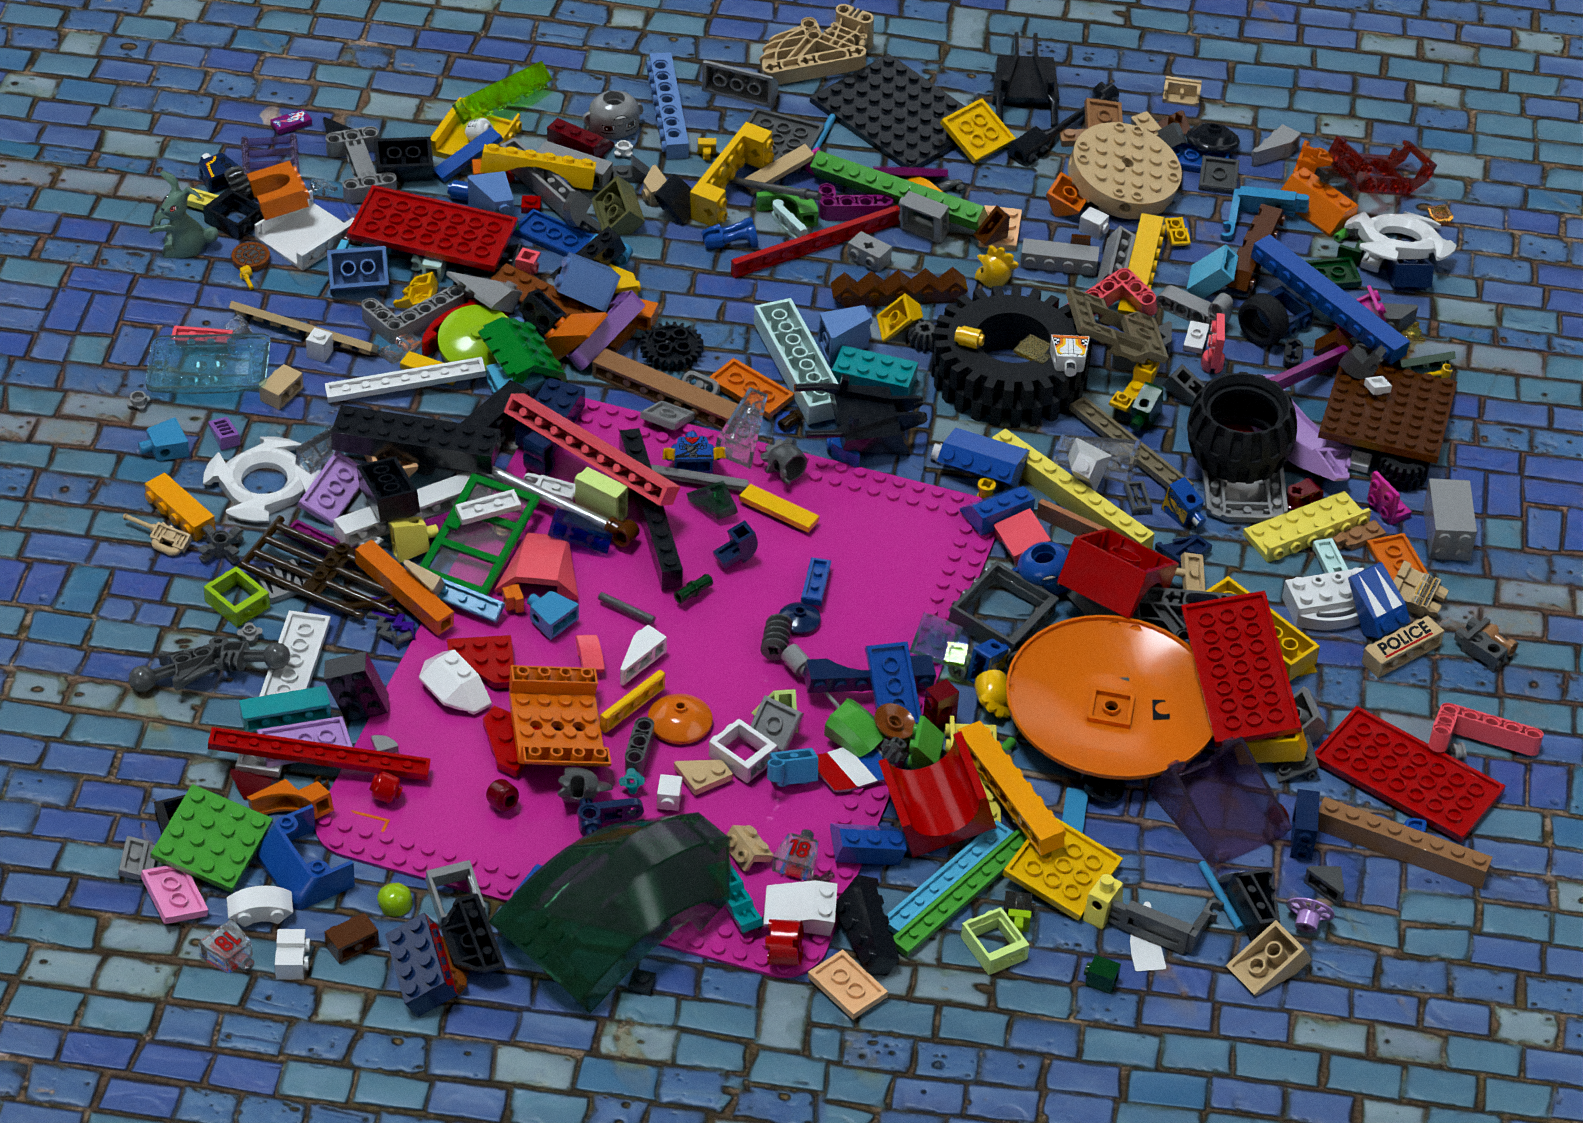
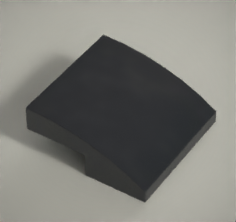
M672 174L656 191L654 197L662 210L668 209L678 225L684 223L691 215L690 191L692 189L679 176Z

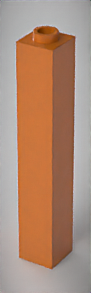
M372 539L355 549V563L437 636L454 626V611Z

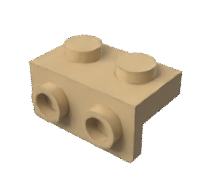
M732 825L723 839V844L743 871H748L753 862H771L774 857L767 843L761 839L757 830L750 825Z

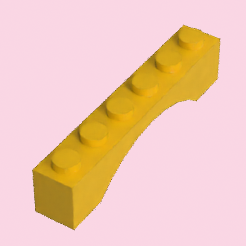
M484 144L480 172H506L520 167H539L560 175L573 187L592 190L596 162L587 158L581 160L574 159L568 155L562 157L549 152L543 154L530 149L524 151L511 146L505 148L499 147L497 144Z

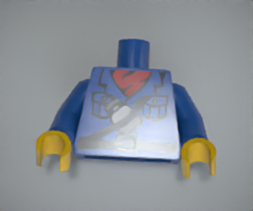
M690 431L686 433L685 437H679L677 444L672 445L671 448H663L662 460L674 461V468L713 473V461L726 458L725 447H714L708 443L705 436H697L696 432Z

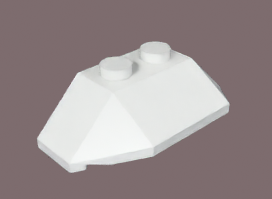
M455 649L443 651L425 660L419 680L443 705L457 710L468 711V713L473 715L492 706L490 697L479 674Z

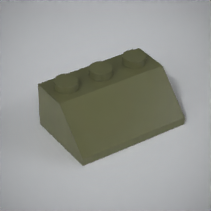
M618 175L591 199L593 200L592 204L598 222L601 223V231L609 226L618 235L632 234L645 222L633 186Z

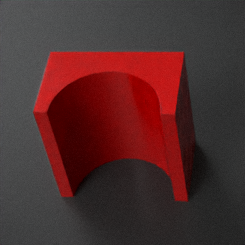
M1105 528L1074 537L1057 583L1129 619L1133 617L1138 604L1151 587H1170L1179 563L1124 535Z
M962 731L953 734L954 741L949 752L938 762L916 770H903L892 766L887 758L878 761L913 858L997 828L988 798Z

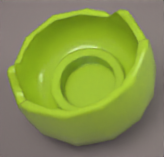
M399 882L383 886L377 895L378 905L386 916H402L409 912L413 905L410 890Z

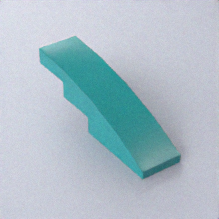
M725 860L707 867L716 889L741 932L745 933L763 926L762 917L755 909L752 898L745 890L743 880L730 862Z

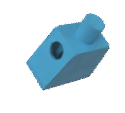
M176 417L149 427L146 430L147 440L138 442L140 453L152 452L157 461L189 456L188 440Z
M549 591L541 598L533 593L527 600V604L530 605L531 622L550 640L579 619V604L553 591Z

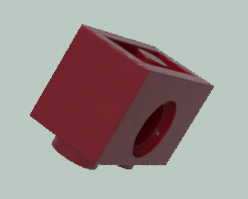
M947 679L926 688L923 716L939 730L945 727V723H949L950 716H954V722L957 719L959 691Z

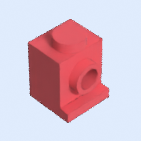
M522 247L515 259L516 268L534 276V273L536 274L539 269L537 260L541 252Z

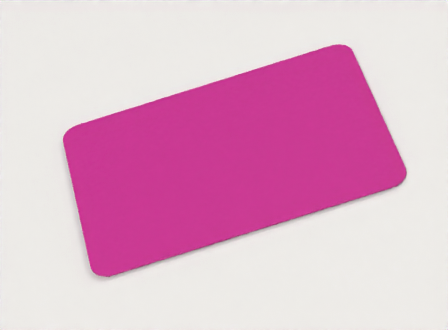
M585 398V407L574 423L620 450V431L640 428L650 464L674 468V461L662 460L663 448H671L672 445L677 444L679 437H685L687 432L694 431L697 433V436H705L708 443L714 447H725L726 458L713 461V473L710 474L747 479L749 484L819 515V522L808 533L739 501V495L743 491L670 480L679 485L680 489L673 505H665L663 507L683 568L682 587L662 590L633 495L628 497V516L624 520L634 521L638 525L640 533L627 547L623 548L617 546L611 536L604 535V530L539 501L488 596L502 601V593L495 592V588L527 533L568 536L578 592V600H570L579 604V619L550 640L531 622L530 605L527 604V600L533 593L540 598L549 591L557 593V586L518 583L524 597V612L506 611L504 607L497 623L446 604L454 611V626L437 636L424 623H421L415 634V639L411 641L386 687L389 693L388 713L370 717L354 747L375 750L371 742V736L383 735L390 737L399 747V751L393 753L431 758L428 779L425 781L399 777V786L403 787L399 800L394 798L392 803L387 804L374 799L371 795L372 791H369L374 775L377 773L341 769L329 791L334 811L315 819L316 836L321 845L334 855L421 880L426 879L427 870L470 860L482 897L513 905V892L533 867L539 864L544 867V882L540 886L537 895L531 897L523 908L771 977L792 978L804 975L818 966L824 959L840 921L837 913L835 914V924L830 936L804 933V939H802L804 951L801 965H768L767 955L770 949L765 948L766 936H770L768 927L761 926L742 933L716 889L707 867L728 860L743 880L744 888L752 898L754 907L762 917V920L764 919L767 885L813 880L837 883L838 899L856 875H859L863 864L835 862L830 824L879 826L890 799L886 782H878L852 791L834 792L818 774V781L808 784H789V786L780 787L776 782H771L767 779L766 768L748 783L733 774V780L698 795H694L682 780L679 811L657 809V791L660 774L679 776L674 769V762L713 760L709 757V741L711 738L721 733L727 725L734 723L737 719H741L750 726L755 717L751 712L762 702L764 695L769 696L774 690L796 689L797 710L804 713L798 726V733L794 734L787 751L813 748L817 755L842 748L824 736L825 724L830 714L837 710L835 705L824 693H808L804 676H796L782 659L776 661L769 660L760 651L767 618L773 614H779L780 610L790 603L801 602L811 557L832 560L822 605H812L820 613V624L810 633H790L788 646L797 644L810 659H829L848 668L869 670L865 652L866 646L908 641L910 656H932L936 672L935 685L959 630V627L948 621L950 614L948 609L952 606L953 601H957L965 589L968 590L977 577L980 578L996 539L995 531L980 536L960 512V507L981 500L982 498L979 496L863 467L855 468L847 463L804 453L807 458V467L804 473L788 485L782 481L779 472H765L768 463L761 460L760 455L766 452L765 447L768 445L767 443L691 424H685L676 430H672L641 419V412ZM560 445L553 455L555 458L554 470L548 475V477L574 483L577 474L581 473L586 467H589L614 479ZM518 446L505 471L521 479H524L527 473L536 474L524 467L523 455L525 452L523 447ZM496 490L493 492V494L501 493ZM519 499L521 510L502 514L498 517L517 523L528 501ZM745 520L756 533L758 540L757 550L747 562L743 563L739 560L724 569L714 557L713 551L730 541L727 530ZM488 523L490 533L468 540L465 545L499 556L509 536H497V533L493 532V526L495 525ZM460 553L448 575L482 587L493 564ZM704 574H709L712 577L713 585L701 591L699 596L691 597L682 604L675 600L674 593L685 587L689 581H695ZM601 592L606 593L655 616L656 620L654 624H650L599 600V594ZM650 625L667 637V652L623 686L620 684V668L633 636L638 630H642L645 626ZM511 635L514 665L581 667V660L577 655L575 636L597 635L605 667L603 673H597L598 686L595 697L599 722L600 714L659 669L665 672V689L607 733L601 731L603 746L609 747L611 767L527 764L518 776L514 777L497 769L495 757L488 742V735L483 727V718L494 705L511 713L509 688L494 689L488 685L486 680L481 678L492 706L473 715L468 713V711L457 710L443 705L419 680V675L425 660L443 651H448L447 639ZM917 689L921 715L923 716L926 689ZM873 691L829 692L840 706L847 698L853 699L873 716L875 715L876 707ZM688 694L704 701L709 706L713 717L712 727L707 735L689 744L668 743L654 735L644 773L641 775L645 778V783L637 788L638 791L635 794H630L625 786L619 784V779L626 775L625 752L635 721L640 717H648L650 707L658 699L667 695ZM553 727L557 731L561 730L558 727ZM575 728L577 731H583L580 728ZM739 736L726 746L727 749L744 761L758 752L756 748ZM887 736L877 745V747H878L881 751H882V748H881L880 746L882 745V743L884 742V740H885V739H888V740L890 739V738L887 737ZM909 743V744H906V745H907V746H906V747H907V750H906L907 753L909 752V745H910V743ZM905 759L903 762L899 760L898 763L893 765L896 768L902 769ZM577 767L588 769L598 777L599 781L613 785L612 790L599 792L596 798L593 799V803L638 798L643 803L644 813L636 819L602 823L601 840L595 843L594 838H592L593 844L587 842L586 837L582 836L578 828L577 809L580 807L579 803L564 802L558 796V791L563 788L558 779L563 776L564 768ZM505 779L518 789V802L509 811H499L486 798L487 789L495 780ZM351 810L390 819L385 831L381 832L385 821L358 815ZM732 825H750L754 827L774 855L771 862H753L748 871H743L723 844V839ZM803 836L811 839V848L808 851L810 855L801 877L796 878L785 875L793 855L789 856L784 871L781 874V868L790 847L793 845V843H790L791 839H798L799 843ZM816 854L812 862V865L809 869V872L807 874V877L805 880H803L804 874L807 870L812 855ZM466 880L443 885L470 893Z

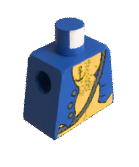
M1183 477L1170 484L1161 509L1182 527L1192 522L1196 527H1200L1206 521L1205 517L1200 513L1204 504L1203 499L1189 481Z
M989 639L974 647L966 680L975 684L976 677L982 672L988 670H1000L1003 672L1007 656L1011 652L1009 646L1001 644L995 639Z

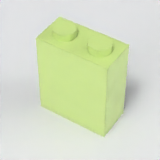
M586 467L581 473L577 474L574 481L576 504L608 519L613 516L622 522L628 516V486L589 467Z

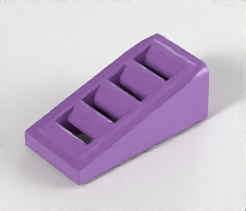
M228 417L208 421V425L221 450L240 445V435Z

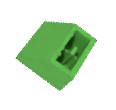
M920 715L918 724L914 723L912 736L915 738L910 740L909 752L912 754H909L907 767H911V770L921 769L938 762L941 759L944 734L925 716Z

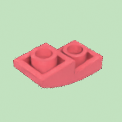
M576 635L577 655L580 657L581 667L596 668V673H603L605 667L597 635Z

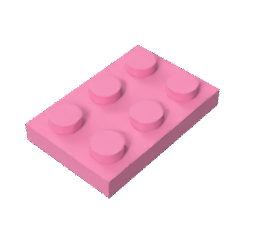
M168 865L141 871V878L164 924L208 915V908L191 875Z

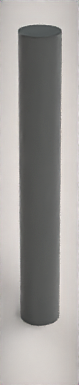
M601 592L598 596L599 600L650 624H654L656 620L655 616L606 593Z

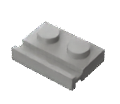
M127 836L117 875L137 881L142 879V870L154 868L155 860L151 858V852L155 845L149 844V841Z

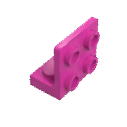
M1374 471L1367 497L1368 503L1390 525L1410 518L1412 511L1400 500V494L1378 471Z

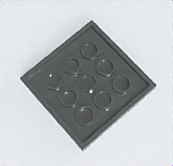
M757 107L754 108L746 121L772 131V140H774V159L772 162L803 144H806L812 150L824 129L822 124ZM803 166L800 167V168H798V169H796L795 171H793V172H791V173H797V174H799V173L801 172Z

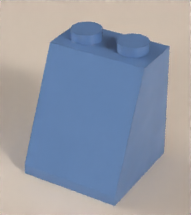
M505 171L469 175L468 206L514 217V199Z
M569 252L562 261V270L560 275L558 274L555 278L554 288L559 293L606 312L621 276L607 265Z
M865 305L820 313L818 343L829 367L834 366L842 345L862 350L868 348L869 339H871L870 324H872L873 319Z

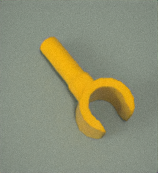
M246 265L240 268L239 277L246 281L250 290H253L254 287L249 277L253 273L250 266Z
M1443 364L1441 370L1427 374L1440 376L1441 378H1450L1453 370H1450V364Z

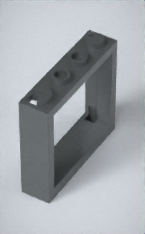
M996 561L990 568L984 570L980 578L977 577L968 590L965 589L957 601H953L952 606L948 609L950 612L948 621L982 642L995 639L1001 644H1007L1011 654L1018 651L1055 613L1059 598L1042 587L1029 583L1020 574ZM994 582L1039 607L1010 638L965 612Z

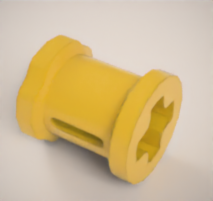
M987 477L978 481L979 492L977 496L984 499L994 495L993 491L996 488V482Z

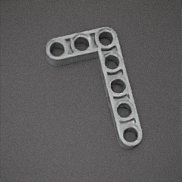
M460 285L450 286L398 315L392 313L375 298H367L361 303L362 320L390 344H399L426 330L436 318L446 311L465 304V289Z

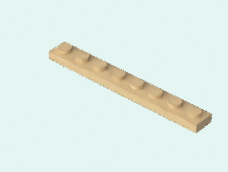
M231 301L229 306L230 309L235 310L237 315L246 317L247 314L253 315V320L264 322V319L270 320V325L281 328L283 324L288 326L287 330L299 333V330L306 331L305 336H309L314 328L333 333V344L335 341L341 342V347L351 350L355 346L359 348L358 352L370 355V352L377 353L379 345L245 304Z

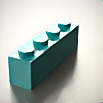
M326 685L239 700L244 732L252 733L257 732L259 729L331 718V706Z

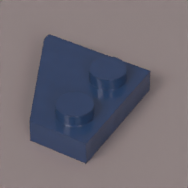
M1196 534L1186 538L1173 539V542L1163 545L1162 542H1157L1155 550L1178 562V566L1181 568V555L1184 552L1201 554L1204 557L1212 551V544Z

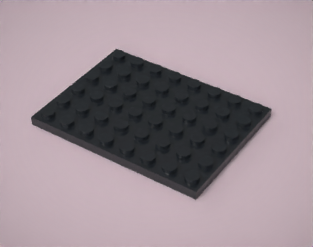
M890 54L810 96L811 104L828 116L835 114V121L900 167H924L959 147L942 127L940 121L966 106Z

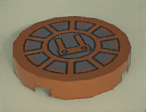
M258 242L242 243L233 249L231 254L232 263L239 270L241 267L249 265L251 270L259 271L269 264L270 252L265 245Z

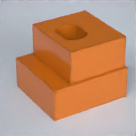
M519 584L503 587L502 601L505 603L506 611L524 612V597Z

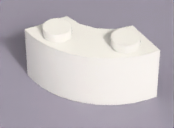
M254 886L239 890L227 897L228 919L244 927L257 922L279 924L293 913L292 892L276 886Z

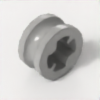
M1459 742L1458 745L1455 743L1450 744V756L1457 760L1465 761L1467 752L1464 743Z

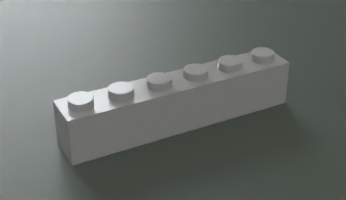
M517 138L500 144V147L507 148L511 146L516 147L518 150H528ZM520 167L510 170L532 191L541 196V199L564 219L563 205L570 191H575L556 173L547 169Z

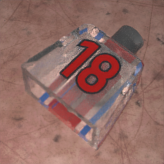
M804 829L800 835L789 833L773 855L772 871L813 881L819 841L813 839V832Z
M230 919L198 942L200 958L225 973H231L238 967L247 972L254 966V960L251 959L253 956L252 943L233 919Z

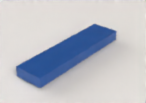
M490 127L433 169V173L445 183L470 165L473 159L481 157L484 144H499L503 141L502 136Z

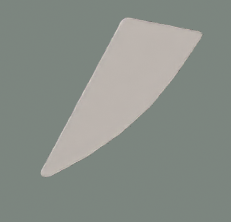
M1144 902L1143 905L1151 908L1150 902ZM1131 934L1130 947L1135 971L1166 969L1161 945Z

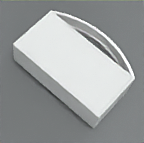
M1356 567L1351 570L1285 580L1282 599L1295 626L1306 629L1331 630L1359 624L1360 621L1348 577L1364 570V568Z

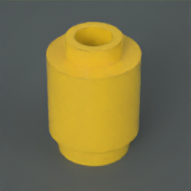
M958 326L954 341L958 342L959 345L978 349L979 346H983L985 335L980 329Z

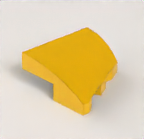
M429 272L414 277L410 285L402 291L404 296L399 300H394V306L409 309L435 295L439 283L434 273Z

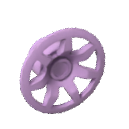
M1292 898L1286 904L1288 910L1297 914L1295 927L1306 933H1315L1319 920L1330 921L1335 916L1333 909L1314 899ZM1305 902H1310V906H1307ZM1316 904L1322 906L1319 909H1315Z

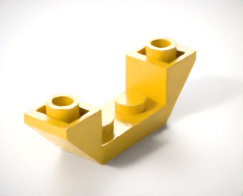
M1148 358L1144 364L1138 362L1134 367L1131 382L1123 392L1117 390L1109 401V405L1131 414V407L1145 381L1153 384L1160 363L1153 362Z

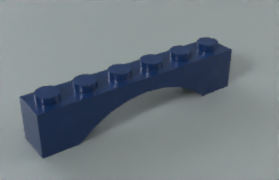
M910 656L916 689H926L933 686L936 672L932 656ZM829 659L806 660L803 674L808 693L873 691L869 670L848 668Z

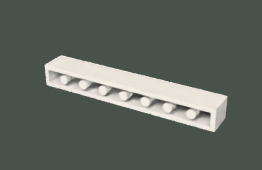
M467 471L417 489L420 513L414 514L411 517L419 516L424 521L451 511L472 473L488 477L481 473ZM476 484L467 501L490 496L491 489ZM371 506L334 519L335 537L340 543L344 542L350 545V547L356 546L362 540L363 542L373 540V534L381 537L390 533L388 522H380Z

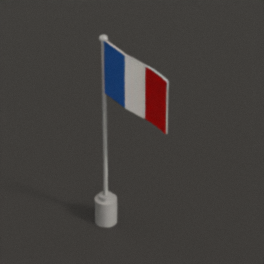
M797 644L788 646L781 655V659L796 676H804L806 660L810 658ZM823 692L838 709L840 707L839 703L829 692ZM877 746L862 757L855 756L843 747L823 754H817L818 774L834 792L852 791L878 782H885L878 762L883 757L881 750Z

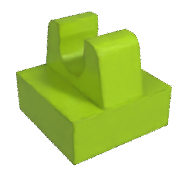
M1009 909L1008 917L1020 933L1029 932L1031 911Z

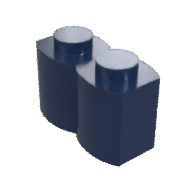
M536 431L526 435L523 439V450L525 452L523 455L524 467L538 475L548 476L555 467V458L553 456L555 443Z

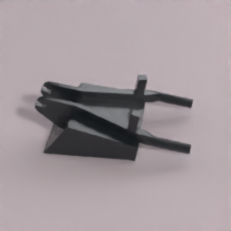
M1015 32L1013 55H998L995 61L992 105H996V115L1003 122V105L1051 107V127H1055L1058 125L1060 98L1054 57H1039L1038 33L1033 34L1032 56H1019V32Z
M842 374L840 384H794L795 392L824 391L829 393L837 428L834 430H806L805 438L840 437L843 451L910 456L905 431L928 420L925 412H909L923 405V398L921 396H893L889 387L848 385L849 376Z

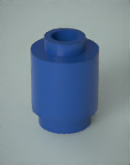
M453 180L452 183H449L448 194H450L451 199L468 201V182Z

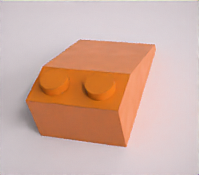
M606 312L571 314L567 318L561 317L554 324L556 328L550 329L545 334L547 339L544 342L552 350L556 360L559 361L588 339L608 314Z

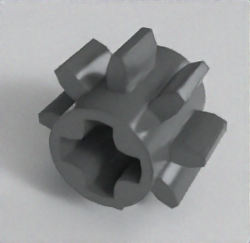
M893 737L889 740L885 739L880 746L883 759L887 758L891 764L898 763L899 760L903 762L908 755L905 741L899 737Z

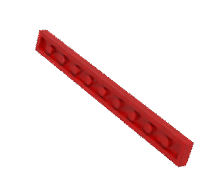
M898 205L731 259V275L735 279L849 241L860 231L870 234L900 224V208Z
M217 727L211 728L208 741V749L377 774L384 771L398 777L425 781L428 779L431 758Z

